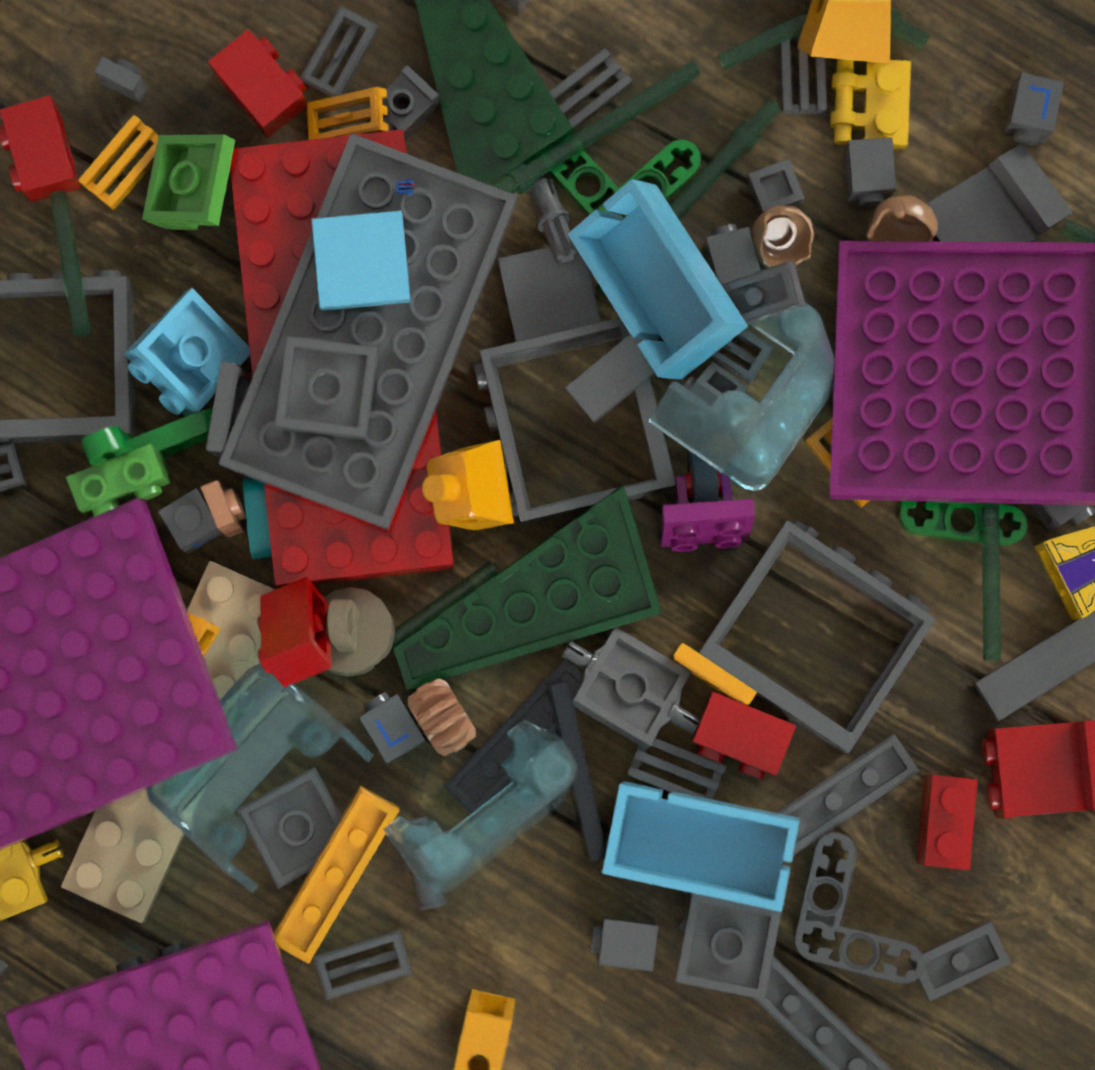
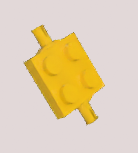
M57 839L35 849H32L24 840L0 850V921L48 901L40 881V865L64 857L62 848L45 855L46 852L61 846Z

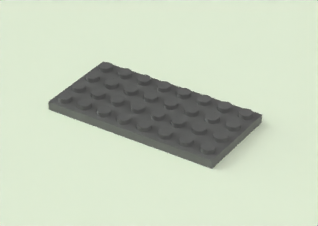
M351 133L317 219L402 211L411 302L321 311L312 229L218 464L229 470L389 530L517 204L518 196ZM409 179L413 181L415 185L413 186L415 187L413 195L396 193V181ZM287 336L378 348L367 440L283 430L275 427Z

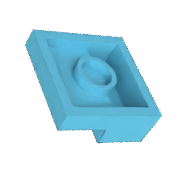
M191 288L185 291L157 322L151 324L124 355L131 361L128 364L131 374L143 383L151 381L162 393L159 396L161 404L175 415L182 413L186 417L199 412L216 393L221 361L236 363L240 366L250 355V348L202 297Z

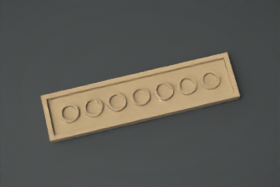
M209 561L187 609V613L203 618L221 628L204 659L232 731L261 667L258 659V649L261 648V633L257 624V618L261 616L260 596L275 589ZM219 758L97 809L61 888L139 923H145Z

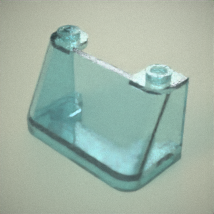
M525 719L509 730L507 734L513 742V751L510 759L505 760L501 764L513 782L449 832H442L437 823L432 819L424 825L417 826L409 823L402 816H399L383 829L423 885L436 893L452 891L563 803L576 775V762L560 737Z

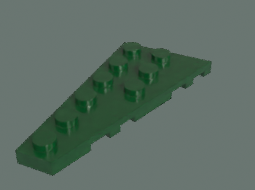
M415 0L458 174L495 187L575 133V130L490 0Z
M621 485L394 645L393 649L406 690L420 687L438 678L444 680L662 614L624 485Z

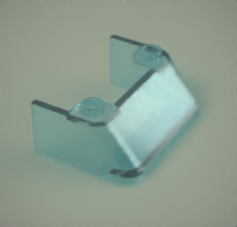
M806 302L805 306L750 324L793 354L791 360L760 403L743 392L733 390L721 394L711 407L683 386L673 381L648 422L743 488L753 491L766 488L834 392L835 357L819 313Z
M261 664L249 668L220 699L238 750L146 790L149 801L221 869L252 893L257 889L258 885L231 861L243 847L247 837L246 826L234 814L235 810L293 746L306 756L316 757L326 753L340 738L367 762L374 756L344 725L295 684L283 687L272 673L268 674L263 670Z

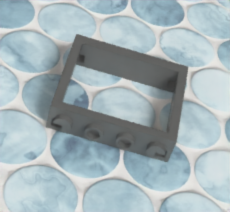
M100 270L95 272V277L78 278V274L75 272L60 271L51 273V279H34V275L29 273H11L7 275V280H0V298L113 294L115 416L0 420V444L13 442L15 444L80 442L84 437L93 432L113 426L120 427L131 438L136 437L135 377L128 369V364L131 361L124 355L135 342L134 285L127 276H121L120 271Z
M621 318L480 350L482 363L474 365L479 390L488 388L492 405L484 407L489 432L498 431L505 469L509 475L512 487L509 494L513 517H519L521 526L584 512L617 488L530 508L497 368L617 339L621 342L630 335ZM650 378L634 390L632 395L653 479L624 486L628 501L672 491L676 486Z
M787 520L781 526L698 653L757 692L756 696L841 753H849L936 621V618L927 613L930 608L920 602L921 599L908 593L904 598L892 590L893 582L882 573L874 569L867 573L853 564L856 557L844 548L834 544L830 549L818 541L819 533L811 526L807 527L798 520L795 524ZM786 544H789L911 625L844 728L720 646Z

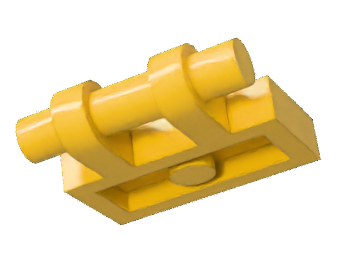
M837 59V73L832 75V89L836 91L835 111L831 112L830 127L834 128V144L847 145L848 141L851 140L852 130L863 131V139L892 138L893 149L905 150L907 148L911 61L889 60V63L866 61L865 75H857L854 73V60ZM853 93H864V113L852 111Z

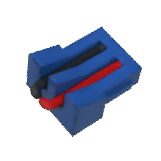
M411 179L396 181V193L413 195V189L415 188L413 187L415 186Z

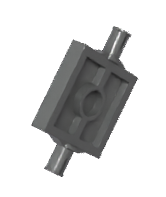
M617 627L613 628L604 645L594 654L571 640L561 656L584 669L581 685L572 699L573 706L646 750L651 746L660 728L667 722L671 721L689 732V734H693L701 720L700 717L679 706L681 690L691 672Z

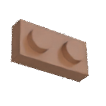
M218 480L202 486L201 489L217 529L228 538L245 532L241 520L246 518V512L239 494H235L233 488L227 490Z

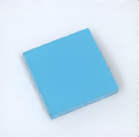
M402 211L312 219L321 311L411 302Z

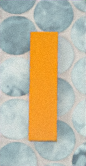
M359 786L273 932L280 949L308 964L310 963L400 810L397 805L363 786Z

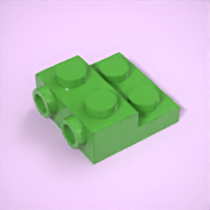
M224 134L159 135L142 220L170 230H198L199 225L219 226L235 140Z
M148 444L66 478L79 511L86 516L93 514L94 517H97L115 509L120 503L132 498L139 497L149 500L162 493L161 487L171 483L168 477L171 471L166 458L152 444Z

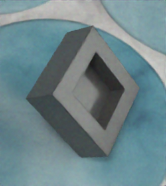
M102 56L94 71L102 85L138 103L141 102L148 89L140 76L141 70L124 59L118 58L116 63Z
M789 159L749 173L747 176L761 214L774 206H795L801 204L805 199Z

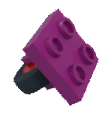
M712 446L689 447L687 452V473L676 476V504L663 505L659 530L661 547H671V550L675 552H687L697 549L699 544L715 543V546L721 549L741 546L742 541L749 540L754 522L753 499H732L729 472L720 473V471H717Z

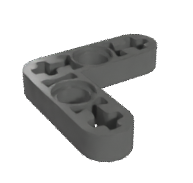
M842 833L824 835L818 841L815 848L795 935V945L798 952L810 961L896 983L908 984L916 981L925 970V957L917 946L909 942L842 926L857 861V848L853 840ZM836 840H841L842 849L848 851L847 860L839 859L835 872L845 873L843 883L833 877H818L820 867L829 871L831 857L824 855L826 846H834ZM825 883L833 885L839 893L837 905L829 910L819 908L814 900L816 888ZM816 927L822 929L823 938L837 941V932L845 933V937L839 946L840 960L831 958L835 949L821 947L818 949L817 954L812 953L811 944L805 942V935L814 934ZM858 938L867 940L873 949L871 960L864 965L853 963L848 956L849 944ZM881 943L889 944L890 947L886 951L888 955L901 956L903 950L910 951V959L917 962L916 970H908L906 976H901L898 974V966L886 962L883 963L884 972L875 970L881 958Z

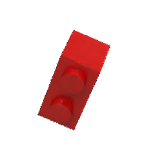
M248 29L210 59L208 63L214 76L268 139L307 108L303 94L307 88L292 69L285 73L275 60L280 56L272 44L264 36L257 40Z
M51 95L0 109L3 124L0 125V141L4 150H11L15 165L9 166L8 169L16 192L22 191L32 203L81 189L61 113Z
M308 577L260 596L261 616H258L257 624L261 633V648L258 649V659L263 670L268 674L272 673L283 687L332 668L331 642L328 634L329 603Z
M711 692L690 743L699 746L696 754L720 764L725 756L741 763L738 769L739 772L763 781L765 774L777 776L796 725L718 693Z
M924 775L916 864L970 870L977 779Z

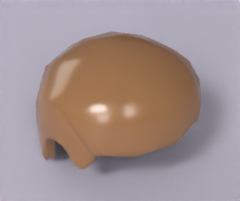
M899 195L887 198L877 206L871 216L866 236L868 241L932 242L933 237L937 233L939 223L932 208L915 196Z
M780 205L764 211L755 220L751 230V237L758 261L767 269L787 261L794 262L796 267L802 261L810 259L811 243L814 238L811 219L795 206Z

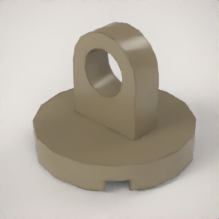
M350 587L331 592L324 597L329 603L328 634L331 642L332 668L328 670L333 674L347 677L366 674L376 668L375 665L380 663L382 659H385L392 649L395 637L393 617L383 601L368 590Z

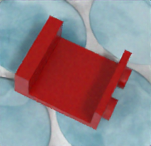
M1095 720L987 729L988 738L982 739V756L984 764L991 765L992 783H987L986 796L988 807L990 810H995L996 818L1006 819L1016 816L1095 811Z

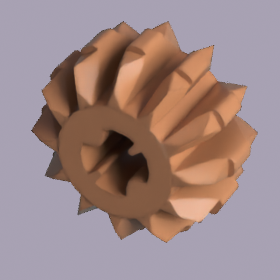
M438 678L430 683L427 682L408 697V706L438 754L447 756L453 752H458L476 737L475 727L446 681Z

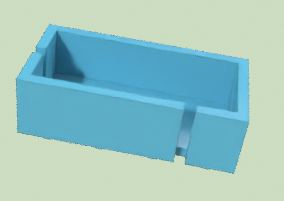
M631 179L603 203L609 212L595 210L567 235L631 336L644 339L638 344V347L657 377L682 380L746 329L748 325L657 185ZM619 214L628 215V216H626V217L623 219L622 216L619 215ZM661 337L664 342L654 340H658Z
M625 781L620 784L602 874L782 912L790 866L782 865V860L792 861L800 818L673 791L669 794L668 799H663L664 789Z

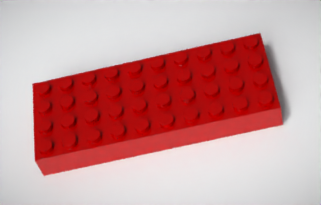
M403 129L357 134L360 137L407 154ZM350 135L234 148L230 172L252 376H254L313 229L312 219H317ZM437 408L389 530L264 483L274 581L278 588L304 577H308L314 585L455 569L450 525L437 522L433 502L428 501L422 491L423 482L428 477V460L442 455Z

